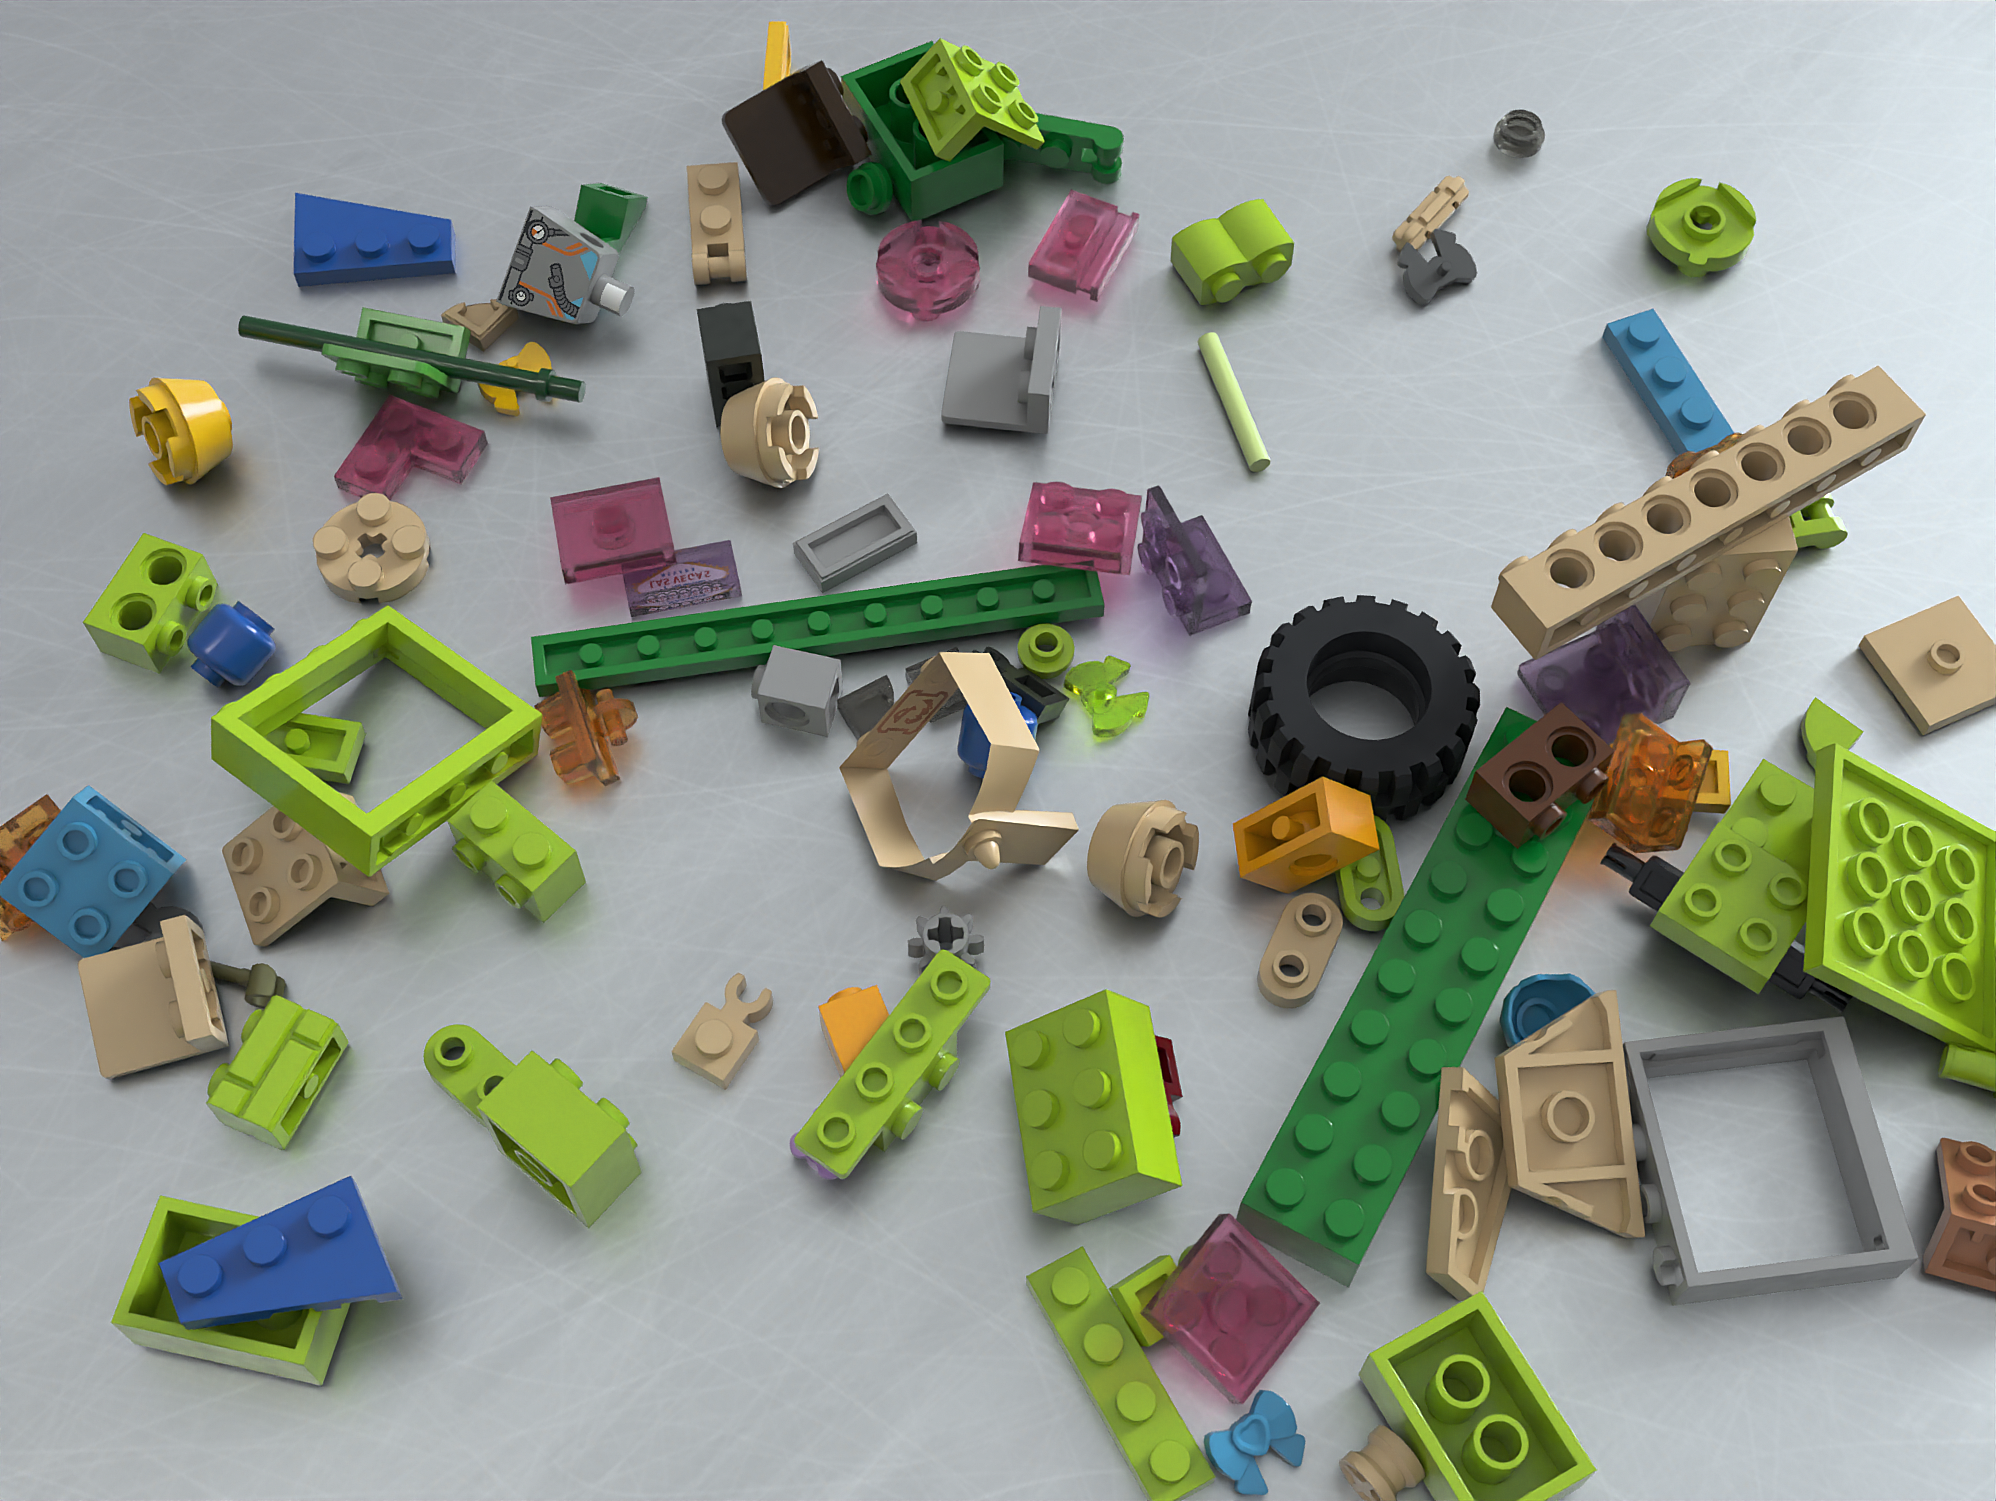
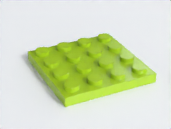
M1836 743L1817 750L1803 971L1947 1044L1949 1041L1956 1042L1957 1044L1967 1045L1996 1054V831Z

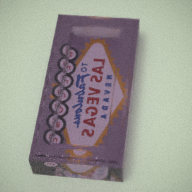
M731 540L620 560L631 617L742 596Z

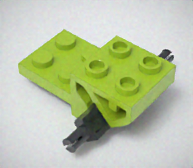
M1763 759L1685 872L1655 855L1651 856L1645 863L1616 845L1617 843L1613 842L1600 862L1601 865L1607 866L1633 882L1629 888V894L1657 911L1650 924L1651 928L1755 993L1759 994L1767 981H1770L1797 999H1802L1807 991L1839 1010L1840 1013L1843 1012L1852 999V995L1803 971L1805 947L1796 942L1795 938L1806 923L1814 788L1767 760Z

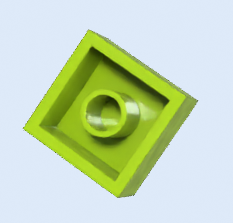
M531 1050L476 1107L498 1150L589 1229L642 1173L634 1152L638 1145L626 1130L630 1125L629 1120L614 1104L603 1097L597 1103L593 1102L579 1090L583 1086V1082L569 1066L557 1058L549 1064Z

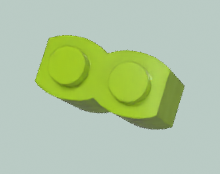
M1255 199L1231 208L1219 218L1196 222L1175 234L1171 242L1170 261L1200 305H1209L1215 302L1224 303L1235 298L1245 286L1257 285L1263 282L1272 283L1280 279L1292 266L1294 241L1263 199Z

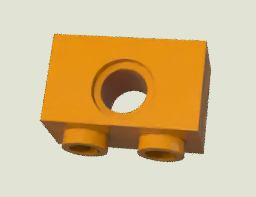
M1321 777L1233 823L1240 878L1286 894H1290L1380 850L1370 795L1325 777Z

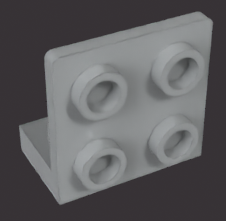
M1040 306L1037 327H1027L1026 338L965 331L955 332L941 411L942 422L946 424L1048 434L1060 352L1062 308Z

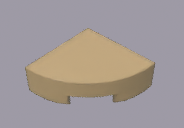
M490 299L491 303H479L466 306L465 302L459 303L441 314L443 323L464 326L471 331L469 343L483 352L519 316L516 308L502 305L496 302L497 299Z

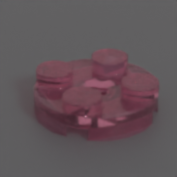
M922 220L910 221L893 229L880 242L876 262L878 287L890 303L899 309L911 312L912 316L919 321H933L941 313L958 308L968 301L979 287L980 266L977 245L968 233L954 224L939 221V228L933 226L922 227ZM924 263L927 266H931L937 263L938 267L934 272H921L917 264Z

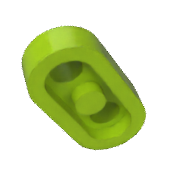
M1375 815L1374 820L1380 850L1335 871L1341 907L1345 917L1354 926L1367 931H1379L1388 928L1404 898V889L1393 833L1390 827ZM1365 898L1375 899L1381 907L1375 910L1368 909L1362 904L1361 900Z
M461 1024L443 1027L430 1037L425 1046L423 1055L425 1067L432 1080L477 1122L486 1127L476 1106L516 1065L472 1027ZM456 1046L465 1048L460 1058L456 1060L445 1059L449 1049Z

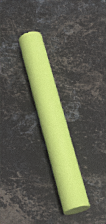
M1214 332L1206 333L1198 339L1199 348L1252 472L1262 471L1271 463L1218 335Z

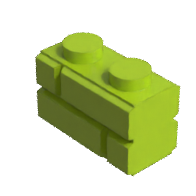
M273 995L264 1011L257 1009L247 1019L241 1034L243 1044L231 1064H221L212 1075L208 1084L207 1094L209 1099L206 1104L224 1125L246 1135H252L256 1139L275 1148L284 1150L349 1041L339 1024L333 1019L310 1009L306 1010L299 1004L278 995Z

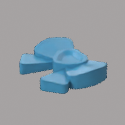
M1259 1390L1254 1397L1249 1413L1240 1417L1228 1430L1209 1432L1204 1436L1203 1443L1211 1464L1221 1474L1235 1480L1234 1490L1236 1492L1266 1495L1268 1488L1253 1455L1266 1454L1270 1446L1290 1465L1299 1467L1302 1464L1305 1437L1301 1434H1296L1297 1423L1290 1405L1273 1391Z

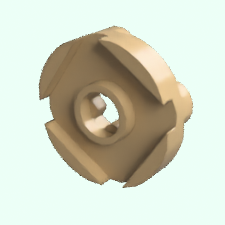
M380 493L366 494L358 502L339 510L313 537L317 565L325 583L337 596L349 602L361 603L359 598H378L379 603L399 599L412 591L422 581L429 566L427 557L429 549L431 550L430 540L420 517L407 506L389 501L385 495ZM382 544L384 552L382 556L376 558L374 555L369 554L363 558L360 557L367 546Z

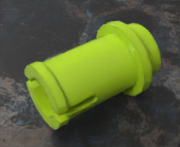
M1949 1041L1948 1044L1945 1043L1941 1054L1938 1077L1993 1091V1097L1996 1099V1054Z

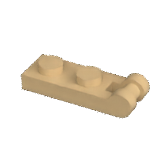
M738 162L687 166L694 284H711L712 278L731 277V282L747 281Z

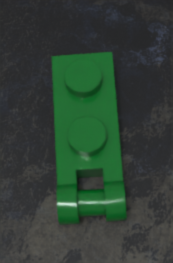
M1036 113L1038 116L1036 125L1045 141L1038 149H1034L996 132L1004 144V159L1006 160L1011 159L1045 165L1051 168L1090 173L1093 179L1102 184L1114 183L1121 176L1122 160L1120 155L1123 152L1124 135L1116 127Z

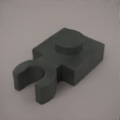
M990 646L985 648L983 653H990L1009 692L1022 697L1021 705L1035 713L1037 724L1060 717L1070 698L1025 667L1017 669L1010 664L1003 654ZM977 650L972 651V653H981Z

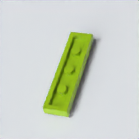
M1082 1246L1027 1275L1026 1285L1147 1501H1182L1214 1483L1216 1476L1084 1247Z

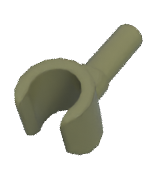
M210 961L214 978L237 983L240 986H247L244 1000L250 1005L265 1008L273 995L283 998L286 982L283 978L277 976L275 970L268 964L252 965L250 970Z

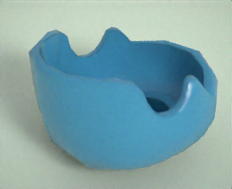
M1570 973L1537 974L1521 980L1517 986L1512 987L1503 999L1499 1022L1507 1046L1511 1048L1596 993L1583 980Z

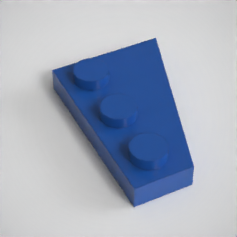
M295 193L293 274L298 287L456 274L455 231L452 220Z
M351 1175L159 1263L179 1321L187 1330L268 1319L273 1313L314 1308L317 1312L342 1308L344 1303L376 1299L380 1303L403 1299L361 1193Z

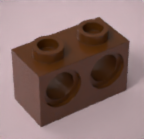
M1560 702L1475 771L1465 800L1518 849L1534 835L1541 840L1549 836L1567 816L1564 810L1577 799L1582 804H1586L1600 793L1609 781L1605 771L1615 750L1567 706ZM1555 758L1567 759L1575 767L1562 765ZM1511 792L1524 793L1534 802L1521 801Z

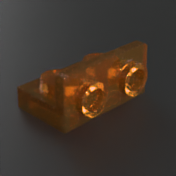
M1642 713L1623 715L1612 746L1615 752L1605 771L1609 781L1600 793L1595 796L1588 820L1634 853L1678 850L1682 846L1685 834L1687 833L1713 746L1704 739L1679 742Z

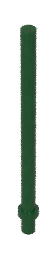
M245 315L241 317L238 325V333L241 337L322 352L323 344L327 343L420 361L433 366L450 378L535 394L536 399L539 401L550 402L552 398L581 403L585 396L586 385L584 381L556 376L555 370L541 368L538 373Z

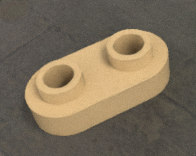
M1304 893L1291 899L1284 908L1262 957L1257 975L1259 990L1270 1003L1281 1008H1297L1309 1002L1316 993L1343 926L1342 914L1338 906L1328 897L1317 893ZM1313 914L1318 916L1323 924L1310 926L1304 922L1302 917ZM1290 964L1297 967L1301 974L1296 977H1288L1281 972L1280 967Z

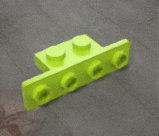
M945 949L940 950L795 1136V1147L837 1177L845 1179L872 1144L885 1152L896 1136L901 1140L908 1137L923 1114V1108L920 1104L933 1087L941 1091L954 1076L960 1063V1059L957 1058V1032L989 991L990 978Z

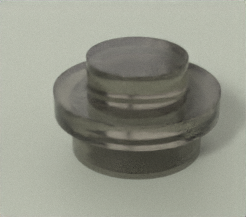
M1522 109L1508 112L1496 124L1493 133L1496 147L1504 154L1515 158H1527L1535 155L1541 150L1545 139V132L1540 118L1533 112Z

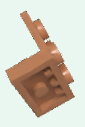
M1943 1137L1940 1139L1936 1151L1945 1208L1923 1254L1925 1273L1996 1292V1151L1978 1142H1960Z

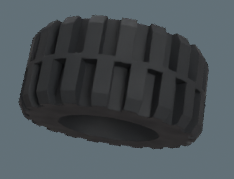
M1357 595L1356 602L1345 603L1344 597L1340 596L1324 600L1322 609L1319 611L1314 606H1308L1294 614L1292 624L1289 622L1281 624L1272 634L1270 646L1263 649L1258 661L1248 712L1250 717L1248 734L1250 745L1258 749L1256 761L1260 769L1267 776L1276 774L1274 788L1283 796L1321 777H1325L1370 795L1373 814L1386 822L1387 816L1390 814H1394L1396 819L1401 821L1416 815L1420 803L1423 806H1431L1443 796L1446 785L1453 784L1471 742L1478 721L1476 715L1480 707V689L1473 683L1476 672L1470 658L1466 655L1458 657L1462 645L1448 630L1441 634L1436 629L1437 620L1423 611L1417 616L1407 611L1408 604L1394 599L1388 605L1375 602L1376 596ZM1355 681L1369 683L1395 696L1406 707L1414 726L1398 736L1387 739L1368 740L1352 737L1336 730L1324 721L1313 707L1309 697L1318 690L1339 682Z

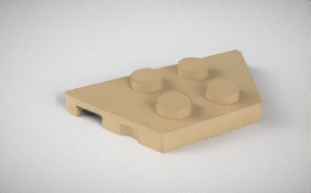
M1607 990L1594 994L1494 1058L1508 1186L1624 1238L1645 1237L1617 992L1616 990Z

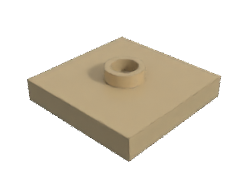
M1959 595L1866 634L1858 645L1923 735L1996 704V644Z

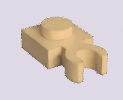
M740 973L735 974L728 981L725 987L726 1003L720 1010L705 1002L671 1051L674 1061L725 1090L759 1041L758 1031L750 1027L749 1024L764 1019L773 1006L772 991L767 988L760 993L759 998L754 1002L745 1003L740 1001L739 996L747 986L745 976Z

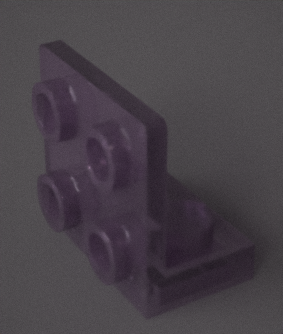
M1157 485L1147 489L1146 508L1141 513L1143 527L1142 543L1138 544L1137 550L1148 575L1155 574L1162 586V598L1170 616L1173 619L1180 618L1189 636L1250 613L1252 600L1203 515L1181 523L1161 487Z
M1635 604L1597 625L1594 632L1564 644L1536 661L1533 658L1519 665L1517 675L1544 715L1562 702L1608 745L1610 743L1616 744L1674 718L1691 684Z

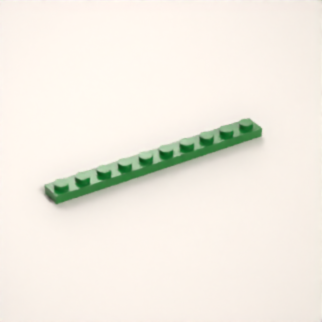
M1092 557L531 637L535 685L539 697L767 665L773 645L821 656H831L1026 628L1038 624H1054L1103 617L1105 604L1095 559Z

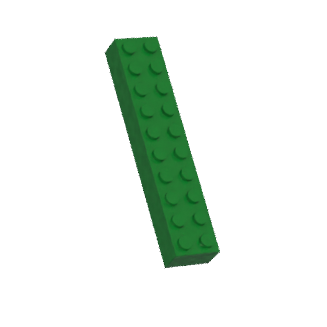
M1508 707L1502 713L1246 1191L1235 1220L1234 1227L1348 1288L1439 1110L1442 1067H1461L1597 798L1595 796L1586 804H1582L1577 799L1564 810L1567 816L1549 836L1541 840L1534 835L1518 849L1465 800L1475 771L1537 722ZM1613 756L1605 771L1606 775H1608L1612 767V764L1615 760V757ZM1555 758L1562 765L1575 767L1567 759ZM1511 792L1521 801L1534 802L1524 793Z

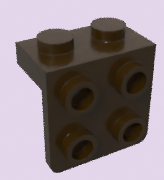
M823 60L795 71L726 111L722 116L721 121L725 131L764 202L768 205H778L837 169L855 165L872 155L867 145L868 134L863 123L857 116L851 115L842 98L844 90L840 79L832 69L826 68Z

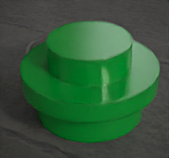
M877 162L863 163L856 170H853L847 179V196L851 205L856 210L863 211L869 215L881 214L888 209L891 203L893 183L887 170Z

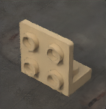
M340 793L342 796H344L346 799H348L350 802L356 805L353 796ZM274 806L225 844L222 849L254 945L267 947L330 897L374 906L389 894L381 869L370 877L366 876Z
M186 915L160 921L163 934L161 938L87 957L78 962L81 985L102 1077L113 1079L229 1046L204 932L201 927Z

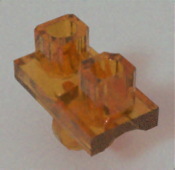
M572 670L556 676L560 691L534 705L535 709L543 714L541 726L551 739L571 730L575 737V740L550 750V758L556 774L567 785L595 776L604 786L621 780L607 736H609L612 746H621L628 741L626 730L631 728L638 718L634 703L628 699H615L612 690L603 689L595 695L598 702L596 705L593 693L589 689L579 688L576 676Z

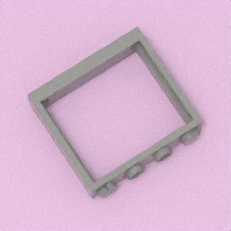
M1844 1016L1624 1042L1623 1052L1636 1162L1641 1182L1639 1187L1643 1221L1646 1224L1651 1223L1657 1244L1653 1251L1654 1270L1659 1284L1668 1287L1672 1306L1898 1278L1919 1259ZM1807 1060L1864 1252L1698 1273L1647 1078Z

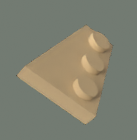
M1442 1067L1426 1273L1456 1299L1464 1301L1480 1291L1484 1293L1511 1187L1508 1186L1499 1100L1464 1067Z

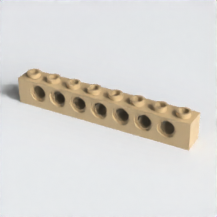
M1879 365L1856 378L1852 374L1847 375L1837 381L1828 390L1826 395L1813 402L1805 399L1796 403L1783 415L1781 420L1766 428L1763 425L1751 428L1734 446L1721 453H1718L1716 450L1706 453L1692 465L1689 471L1674 479L1670 476L1659 479L1645 491L1642 497L1625 506L1622 502L1612 505L1598 517L1594 524L1579 532L1575 529H1570L1562 533L1549 545L1547 550L1531 559L1527 556L1515 559L1499 574V584L1491 608L1536 661L1908 448L1926 414ZM1558 584L1566 585L1569 588L1561 587Z

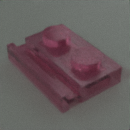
M1070 190L1028 263V277L1074 294L1078 290L1090 294V300L1097 302L1139 228L1140 214L1132 212L1129 216L1120 213L1116 205Z

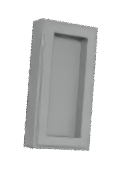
M887 493L793 542L795 556L820 591L824 593L916 544L917 532Z

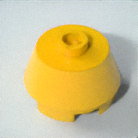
M152 378L147 387L136 390L138 396L129 399L130 415L136 437L144 435L150 451L158 459L148 463L158 480L164 485L179 481L194 484L231 455L233 441L231 434L232 421L229 411L206 381Z

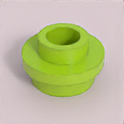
M1038 624L1030 627L1021 635L1017 653L1023 667L1041 679H1052L1069 668L1074 658L1075 647L1072 637L1063 628L1054 624ZM1050 645L1055 647V649L1050 652H1043L1037 647Z

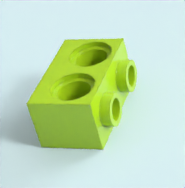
M143 533L83 621V624L100 652L160 674L169 659L177 655L182 649L186 640V633L199 613L205 611L212 603L218 583L203 554Z

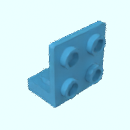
M88 785L71 798L0 883V896L80 956L87 958L109 952L187 859Z

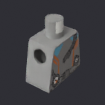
M551 206L530 207L496 302L573 324L594 322L600 307L620 317L623 316L632 303L634 287L612 277L619 259V253L614 248L559 210Z

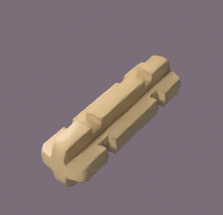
M1446 176L1434 188V191L1407 217V220L1393 232L1392 240L1397 244L1396 249L1399 252L1408 242L1419 251L1427 242V239L1430 238L1433 230L1439 229L1454 213L1455 209L1467 199L1469 190L1464 186L1465 180L1460 176L1456 178Z

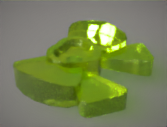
M1106 656L1104 663L1088 661L1078 664L1066 673L1063 684L1067 690L1081 696L1082 704L1086 707L1088 713L1092 715V731L1097 737L1117 736L1132 724L1134 716L1141 719L1144 718L1150 696L1148 692L1117 696V689L1112 684L1126 676L1131 665L1113 656Z

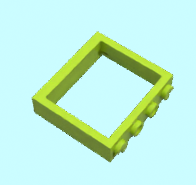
M387 605L367 619L358 620L348 631L326 645L314 648L307 657L282 673L270 676L260 687L238 701L230 702L223 706L217 714L211 717V759L366 876L370 877L451 818L490 780L497 785L538 755L543 714ZM386 657L486 730L373 810L365 813L265 739L264 736Z

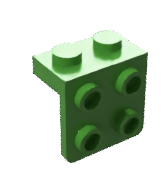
M362 307L356 337L466 358L471 331L464 326ZM323 344L321 355L336 363L335 371L354 376L355 382L386 389L389 381L405 386L406 391L409 393L435 399L438 398L440 390L457 394L459 392L460 379L450 378L427 363L333 344Z

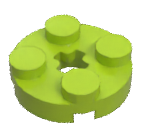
M1689 178L1669 185L1659 194L1646 231L1656 249L1669 261L1677 264L1680 272L1689 277L1699 278L1708 271L1715 272L1730 268L1746 256L1754 237L1756 214L1748 199L1732 186L1719 182L1716 189L1710 186H1700L1702 179ZM1692 220L1697 221L1699 224L1710 223L1712 225L1711 230H1703L1696 227Z

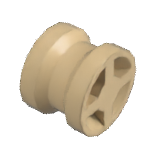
M1378 1425L1368 1435V1445L1360 1452L1350 1451L1339 1461L1340 1469L1345 1478L1364 1501H1397L1398 1492L1404 1487L1414 1488L1426 1476L1420 1461L1408 1445L1397 1434L1383 1425Z

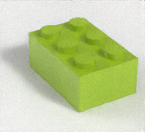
M1105 989L1005 1032L1033 1213L1079 1225L1182 1187L1149 1006Z
M160 1195L111 1323L137 1345L322 1386L350 1303H344L342 1308L316 1312L314 1308L273 1313L268 1319L187 1330L179 1321L159 1263L258 1218V1216Z
M1483 1291L1369 1353L1358 1374L1392 1431L1408 1445L1420 1461L1426 1475L1423 1482L1435 1501H1558L1579 1489L1597 1471Z

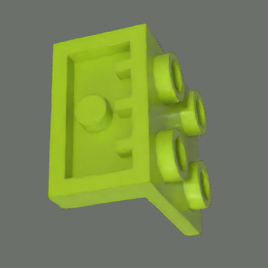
M940 38L900 81L935 156L950 162L984 126L1034 149H1038L1045 142L1036 125L1038 116L1032 107L1024 101L1018 89L1019 79L1013 70L1002 62L994 64L981 58L977 52L966 45L960 48Z

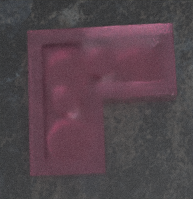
M389 395L335 473L334 479L340 490L358 497H363L370 493H380L385 495L389 501H391L413 466L462 484L488 445V441L483 430Z

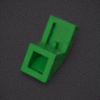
M603 183L583 184L580 188L574 221L620 254L646 208L648 197Z

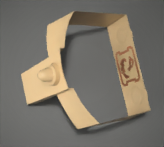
M939 652L936 656L926 661L920 669V675L875 727L859 738L856 749L839 767L879 866L936 881L950 875L967 861H978L988 869H995L999 866V863L1045 865L1079 831L1074 815L1071 812L1015 810L1033 771L1039 748L990 653ZM960 688L991 743L987 769L979 794L969 813L971 825L963 837L948 853L924 859L905 822L887 768L954 692Z

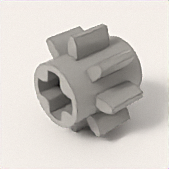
M941 906L940 914L934 915L929 920L921 916L916 918L917 932L921 938L908 940V956L913 958L923 957L918 965L919 976L940 951L939 943L949 942L952 945V950L947 951L976 969V962L971 955H978L984 952V936L969 935L973 928V916L970 913L960 918L955 914L949 913L946 906Z

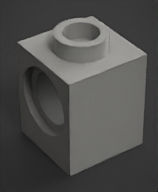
M773 645L767 666L758 665L751 688V697L758 699L761 722L828 737L843 691L841 660Z

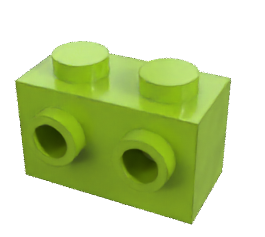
M491 780L447 820L456 841L452 850L459 860L474 873H478L480 870L483 871L494 881V886L511 905L517 909L524 906L543 923L586 883L576 850Z

